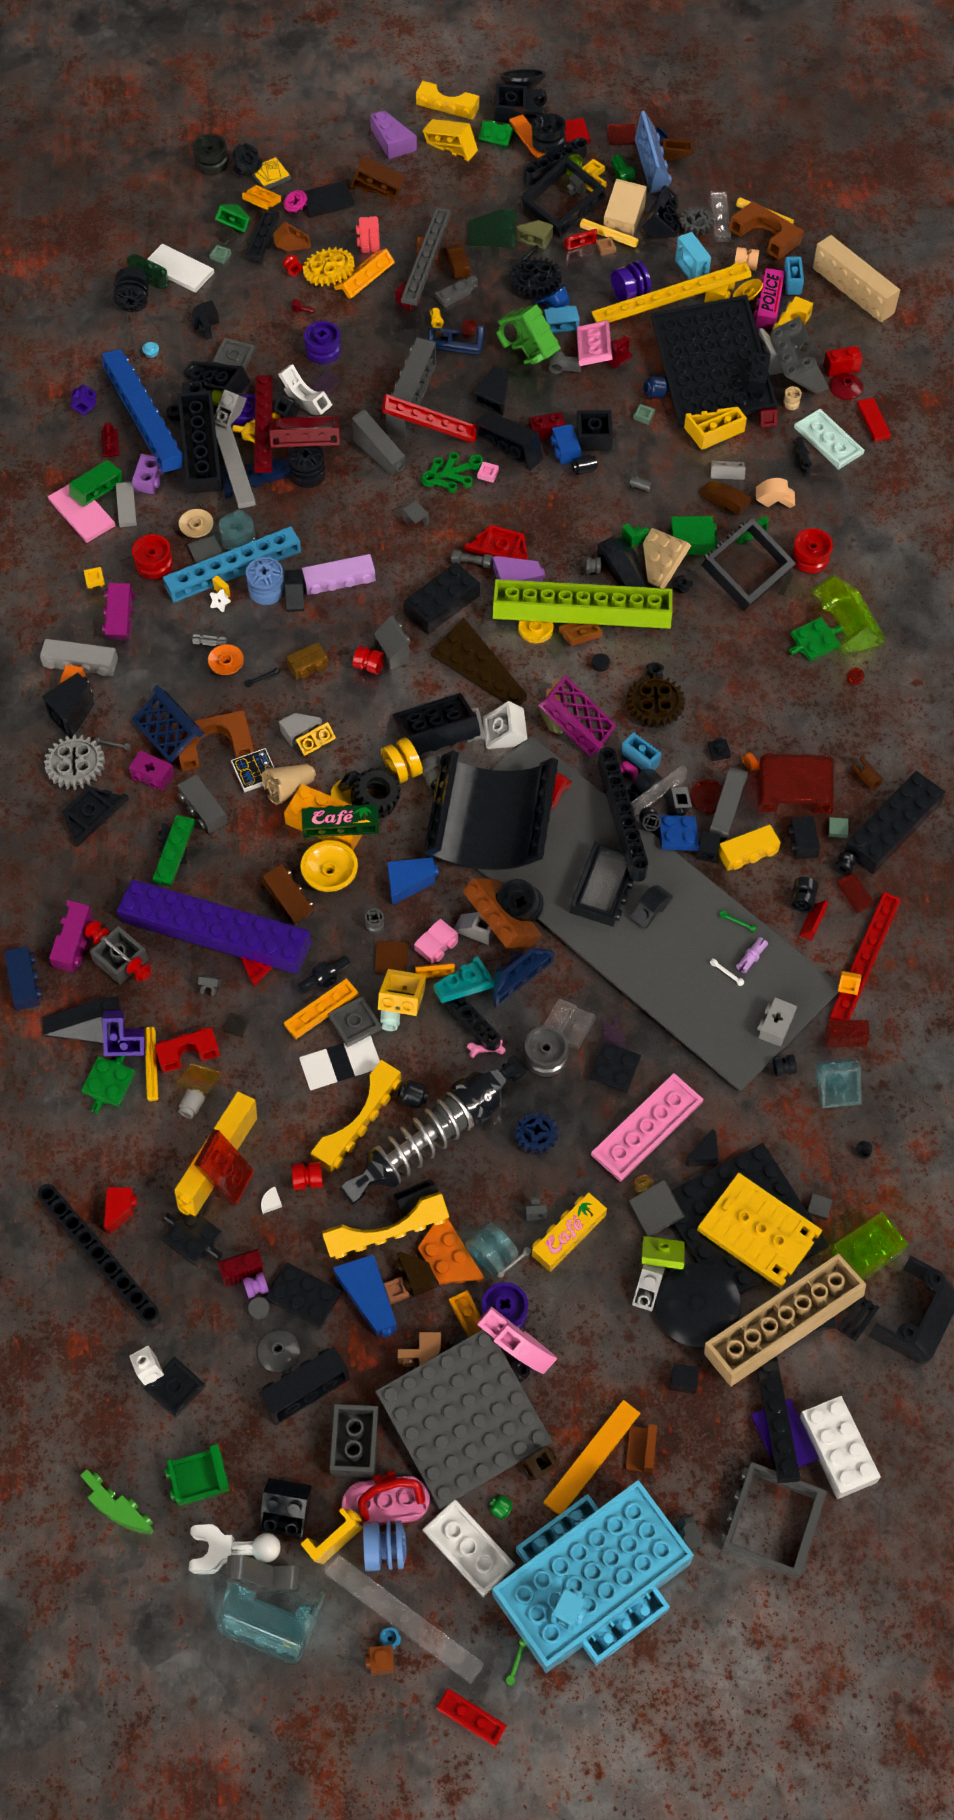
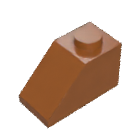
M284 222L273 233L274 243L279 249L290 252L311 248L309 235L287 222Z

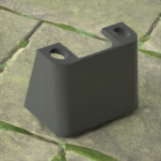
M800 317L773 329L771 340L784 375L814 394L829 389L825 376L822 374L815 358L807 356L815 352ZM809 345L808 350L801 351L802 346Z

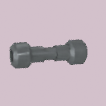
M453 550L450 562L452 564L455 562L458 564L470 562L490 569L493 565V556L490 554L471 556L463 554L460 550Z

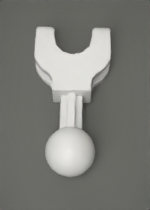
M213 1524L194 1525L191 1527V1536L196 1540L207 1541L209 1549L204 1557L192 1559L189 1562L188 1570L194 1574H214L227 1563V1556L254 1555L258 1561L269 1563L278 1557L281 1549L280 1542L276 1536L270 1533L260 1534L254 1541L235 1542L232 1535H224Z

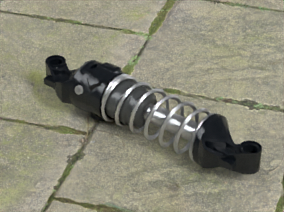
M516 1055L512 1056L501 1066L503 1069L487 1073L475 1071L467 1078L462 1077L452 1084L451 1089L446 1092V1098L444 1100L437 1099V1105L433 1107L432 1111L425 1108L427 1124L425 1127L417 1118H413V1123L419 1131L413 1136L405 1127H401L400 1130L407 1140L400 1146L392 1136H388V1140L394 1148L388 1155L380 1146L376 1145V1147L370 1149L367 1152L365 1172L360 1176L349 1179L339 1188L350 1204L353 1205L366 1195L364 1191L368 1186L383 1185L395 1188L401 1183L400 1175L404 1177L410 1176V1164L420 1168L423 1165L422 1155L427 1158L435 1157L434 1146L446 1149L449 1138L457 1140L459 1139L460 1132L463 1130L469 1131L474 1126H480L490 1119L492 1113L501 1107L502 1087L505 1082L511 1080L515 1082L528 1071ZM437 1138L444 1141V1145H439L434 1139ZM428 1144L432 1150L431 1155L422 1150ZM417 1153L420 1164L414 1163L409 1158ZM405 1163L407 1173H403L398 1167Z

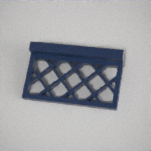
M156 685L152 690L155 694L133 717L132 721L163 756L172 763L196 736L201 738L204 731L168 692ZM159 701L158 709L153 710V705ZM163 712H168V719L162 720ZM158 713L157 721H151L152 714ZM144 715H147L146 722L140 723L139 720ZM173 722H178L176 730H171ZM161 724H167L166 731L160 732ZM156 725L155 733H150V726ZM187 732L189 735L184 740H181V733ZM176 734L174 742H170V735ZM160 736H165V743L159 744ZM175 746L174 751L169 755V747Z

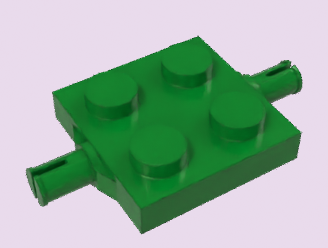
M820 617L791 632L796 646L789 648L788 652L791 656L801 652L809 662L840 648L841 644L835 637V634L842 632L843 628L840 624L830 628L823 618Z
M98 1056L81 1090L82 1094L88 1095L95 1100L90 1109L93 1113L95 1111L98 1114L102 1104L120 1106L135 1075L134 1069L122 1064L125 1056H117L115 1061Z

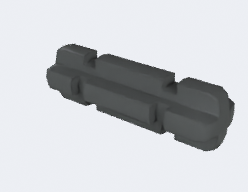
M196 633L192 637L193 644L200 645L202 643V645L209 646L227 644L228 640L224 636L217 638L218 636L205 634L201 636V634Z

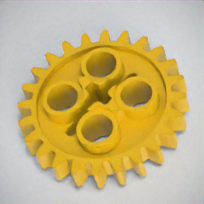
M329 247L326 251L322 249V252L316 251V255L311 254V258H307V262H304L303 273L306 280L310 281V284L315 283V286L319 283L321 287L324 284L329 286L330 283L336 285L337 281L341 283V279H347V276H351V272L354 271L355 267L354 258L351 252L343 251V248L337 250V247L331 250Z

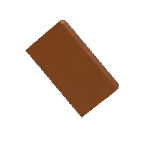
M649 1424L648 1428L630 1427L626 1460L627 1471L652 1474L657 1425Z

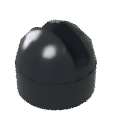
M867 1141L859 1142L855 1148L856 1155L863 1159L869 1158L872 1153L871 1143Z

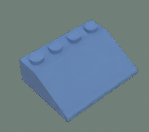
M641 111L635 142L649 192H661L665 185L669 188L671 175L667 172L668 165L667 161L663 158L664 151L659 143V133H656L655 126L645 111Z

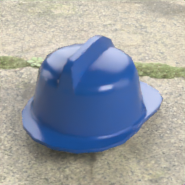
M567 283L551 294L536 300L533 304L543 302L548 308L564 307L570 302L565 289Z

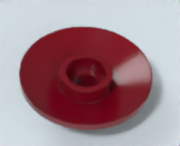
M843 373L836 375L831 380L830 390L840 399L852 400L861 395L863 383L855 375Z

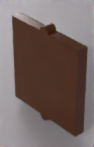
M391 940V942L377 941L375 973H387L388 969L407 972L409 943L394 942V940Z

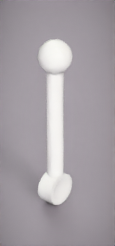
M711 959L710 964L734 979L737 985L742 986L744 984L742 978H737L718 964L717 960Z

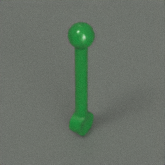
M725 910L720 912L719 916L722 919H730L749 928L751 932L757 930L756 925H749L728 915Z

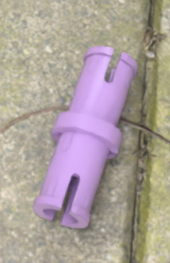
M758 937L752 947L745 951V956L736 965L738 970L743 967L742 973H747L751 965L759 960V955L768 946L766 940L761 944L763 938Z

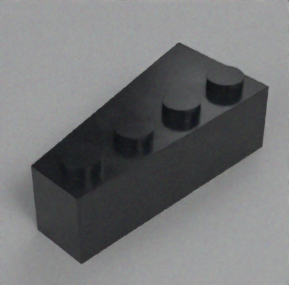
M489 410L475 421L477 433L480 437L493 446L497 444L503 453L507 454L509 452L514 456L515 461L525 463L528 470L531 471L543 460L538 432Z

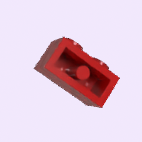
M858 346L830 350L825 353L823 366L828 377L843 373L859 372L863 357Z

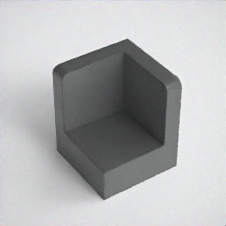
M417 501L402 509L403 520L406 524L411 521L415 524L419 521H422L425 525L429 524V513Z

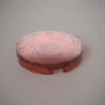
M700 780L691 789L690 800L692 805L702 813H715L723 786L716 780Z

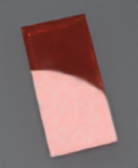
M216 1129L212 1130L194 1163L195 1167L219 1193L234 1206L238 1204L254 1173V1169L225 1136Z

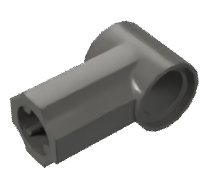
M559 351L550 356V372L554 374H560L563 371L581 372L582 366L579 365L578 357L565 356Z

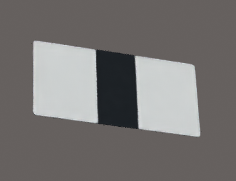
M371 1035L349 1047L343 1043L299 1058L310 1090L373 1071L380 1062Z

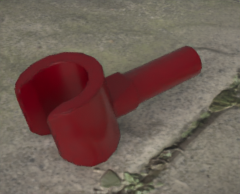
M293 299L292 310L295 313L301 310L314 313L313 308L301 305L300 300Z

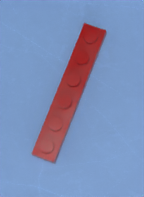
M387 394L383 397V413L470 443L476 440V425Z

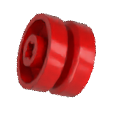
M808 528L798 533L791 555L792 560L796 563L794 566L807 574H816L826 569L833 549V540L830 535L817 528Z
M148 534L134 542L132 556L135 569L140 576L145 579L156 580L163 578L171 572L173 558L167 539L161 535Z

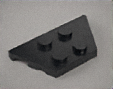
M89 786L63 810V814L75 845L78 847L129 800L128 795L123 793L122 795L112 794V791L99 790Z

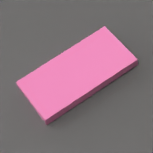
M609 320L577 327L578 360L580 366L612 360Z
M69 484L48 496L49 501L86 543L115 527V522L95 500L83 507L70 497Z

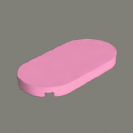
M413 1476L396 1477L417 1480L422 1486L425 1503L417 1504L413 1488L397 1487L376 1494L366 1503L370 1520L366 1522H378L379 1526L386 1525L387 1521H390L391 1524H396V1520H402V1523H407L420 1519L429 1507L430 1495L428 1488L422 1481ZM361 1481L349 1487L342 1498V1507L347 1510L351 1508L360 1516L358 1499L370 1487L375 1485L374 1481Z

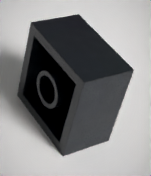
M577 410V439L581 450H612L611 410Z

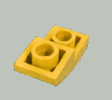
M326 722L298 737L296 741L305 756L336 739L329 723Z

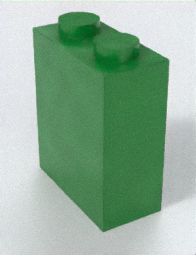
M713 516L671 517L670 535L691 545L686 555H706L710 550L714 552L715 546L718 544V537H715L717 524L713 523Z

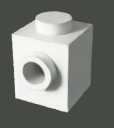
M149 1346L129 1356L136 1375L144 1385L152 1383L164 1375L156 1355Z

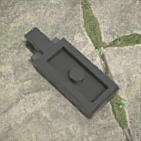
M471 276L467 280H460L436 292L435 298L443 307H447L470 295L471 291L474 290L473 288L478 286V279L475 276Z

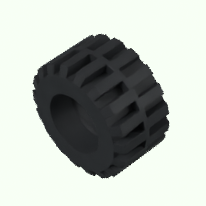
M369 768L368 772L366 770L363 771L352 788V805L378 804L379 818L380 816L385 818L387 814L390 815L399 801L401 795V787L398 786L399 781L397 779L394 780L395 776L393 774L389 775L387 770L381 771V768H376V770ZM367 789H378L384 795V799L372 797Z

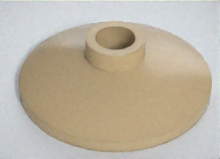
M202 509L189 510L179 519L181 532L193 538L205 536L212 530L214 524L211 514Z

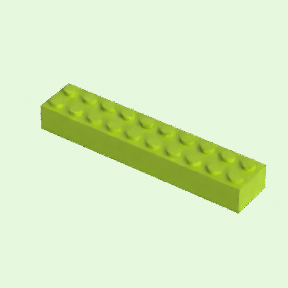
M495 579L493 619L671 629L672 589Z

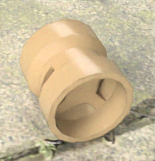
M791 386L785 390L783 406L788 410H796L799 407L802 392L798 387Z

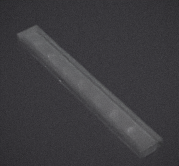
M338 1555L325 1573L326 1576L468 1683H473L484 1666L483 1662L355 1566Z

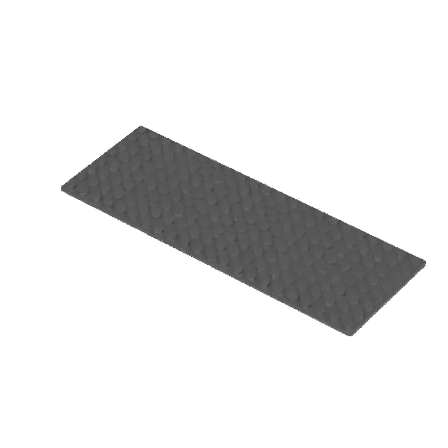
M530 736L492 770L515 771L540 766L541 762L554 757L558 760L557 774H563L568 780L572 781L570 788L562 792L558 805L550 810L543 859L512 869L478 870L489 879H498L502 885L509 880L523 879L537 888L543 895L545 903L543 912L537 919L540 923L732 1086L742 1091L772 1061L773 1057H776L839 993V984L674 850H661L660 839L652 832L646 830L637 820L636 822L648 859L647 877L640 882L634 881L632 888L627 889L628 899L625 905H621L622 915L620 920H616L614 927L571 914L570 904L594 842L596 841L601 845L622 851L607 796L535 737ZM599 855L581 903L610 912L627 867L626 863ZM659 885L670 893L673 898L663 912L657 913L648 928H644L630 916L638 906V901L642 895L652 886ZM725 910L728 915L749 925H756L757 930L751 932L749 928L730 919H722L719 916L720 912ZM757 938H763L761 944L766 940L768 946L759 955V960L751 965L747 973H742L743 967L738 970L736 965L745 956V951L752 947ZM713 958L717 960L718 964L727 969L737 978H742L744 980V984L742 986L737 985V982L734 979L725 974L719 968L712 966L710 964L711 959ZM775 997L797 1006L781 1047L759 1039L760 1031L757 1030L761 1019L765 1020L767 1014L764 1013L768 1003L772 1004Z

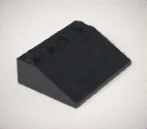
M461 693L392 714L401 738L406 737L409 739L418 756L480 736L476 715Z

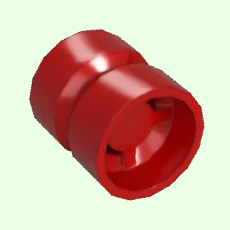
M359 645L355 651L352 666L359 670L366 668L369 673L378 675L383 666L384 653L377 650L371 652L370 648Z
M320 1161L311 1162L307 1167L304 1163L292 1164L294 1191L305 1190L307 1185L314 1189L323 1188Z

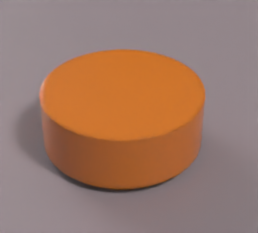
M748 752L742 756V763L748 771H754L758 768V761L752 753Z

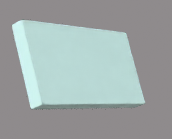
M818 409L794 425V428L838 470L864 454L865 450L821 409Z

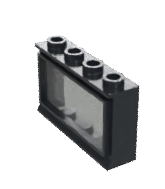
M596 841L594 842L570 904L571 914L614 927L616 920H620L622 915L621 905L626 904L628 899L627 889H631L634 882L629 876L622 851L601 845Z

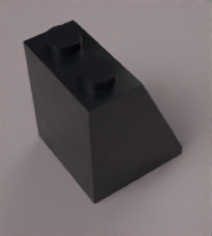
M78 672L42 696L49 718L70 739L76 734L94 706V694L90 689L91 683L87 677H82Z

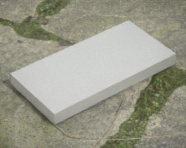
M161 244L143 263L144 268L195 293L214 274L213 268L164 244Z
M456 1500L448 1504L422 1529L425 1535L483 1598L516 1566Z

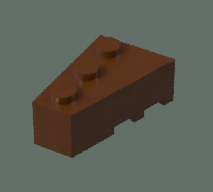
M362 156L350 190L356 188L363 190L364 193L370 191L377 193L378 196L397 199L406 176Z
M281 864L263 875L259 885L262 889L267 888L271 894L269 896L271 901L275 900L280 908L279 911L290 925L296 926L312 916L314 906L309 899H305L301 886L298 883L295 884L291 878L293 877L291 871L287 867L284 868Z

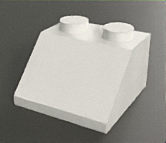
M508 701L483 717L486 748L515 747L527 740L524 708Z

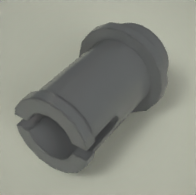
M636 475L632 476L630 486L633 489L636 487L649 492L652 482L639 478Z

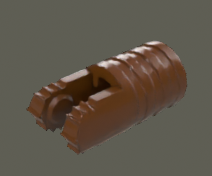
M863 756L860 757L861 764L866 768L860 771L854 764L850 768L871 790H874L882 784L884 779Z

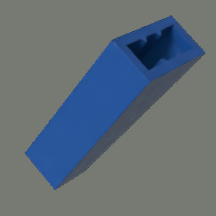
M374 1254L333 1267L336 1279L377 1337L393 1335L394 1331H397V1324Z

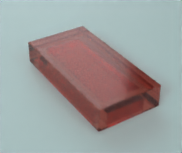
M854 873L837 882V885L857 913L874 906L875 902Z

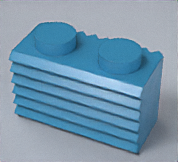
M786 257L784 265L785 294L800 295L802 294L804 284L802 258Z
M566 305L560 308L550 307L544 309V318L550 325L552 333L577 330L579 315L576 306Z
M632 733L622 743L621 755L640 769H653L655 771L660 766L661 752H658V749H655L653 745L641 739L636 733Z

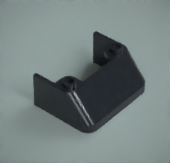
M910 1255L903 1270L923 1280L925 1286L936 1294L919 1327L911 1323H903L897 1332L894 1333L876 1323L869 1337L919 1364H926L932 1359L954 1314V1287L941 1271Z

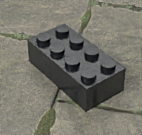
M455 562L404 600V614L423 631L430 634L480 596V582Z
M335 1346L331 1349H323L315 1359H308L302 1362L297 1370L284 1373L279 1381L275 1383L270 1382L262 1388V1391L259 1392L262 1403L275 1425H278L350 1380L348 1367Z

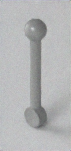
M528 1247L524 1248L522 1254L502 1270L499 1269L496 1272L497 1277H503L504 1273L523 1257L530 1256L531 1249Z

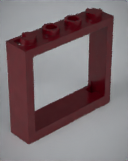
M340 415L272 418L270 427L271 448L340 445ZM331 436H336V441H331Z

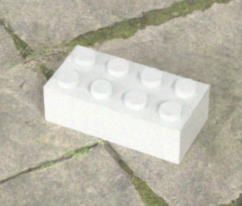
M842 1396L802 1411L800 1415L801 1422L837 1499L878 1482L881 1476Z

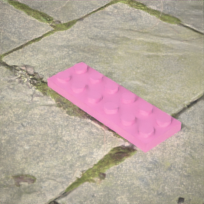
M675 1073L672 1074L591 1152V1156L617 1180L622 1182L703 1103L704 1099Z

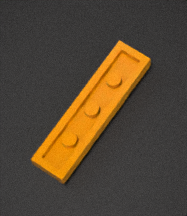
M346 978L285 1021L284 1026L297 1040L328 1018V1013L346 1005L359 996V993Z

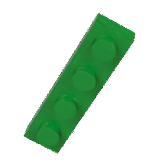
M176 815L154 873L153 883L172 887L195 825V819Z

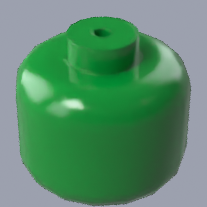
M504 1495L493 1497L489 1502L491 1505L489 1512L500 1520L506 1518L513 1508L512 1501Z

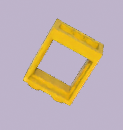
M388 969L379 992L378 1010L417 1016L425 992L426 975ZM388 990L398 991V992H404V993H410V994H415V995L412 996V995H406V994L388 992Z

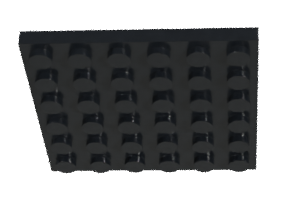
M764 1143L671 1190L685 1216L673 1223V1226L682 1241H685V1246L696 1263L710 1264L723 1270L735 1283L739 1295L762 1284L767 1279L697 1231L700 1223L738 1173L816 1225ZM802 1229L800 1233L806 1235L807 1232ZM822 1234L818 1239L813 1238L814 1244L801 1262L829 1247ZM775 1267L772 1271L778 1274L780 1270Z

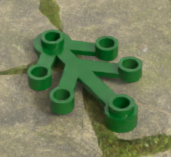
M451 452L443 471L437 473L438 469L443 467V459L436 457L433 460L431 469L424 472L421 476V482L426 487L437 485L447 488L449 493L457 491V484L453 481L441 480L443 478L461 482L465 488H470L473 485L472 477L462 476L457 473L469 469L479 470L483 463V458L475 454L470 457L468 463L453 467L459 461V454Z

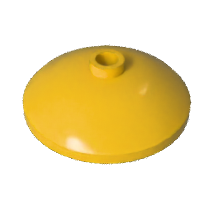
M334 840L321 841L312 845L304 853L301 860V873L306 883L312 888L324 892H333L345 888L354 880L358 870V861L353 850L346 844Z

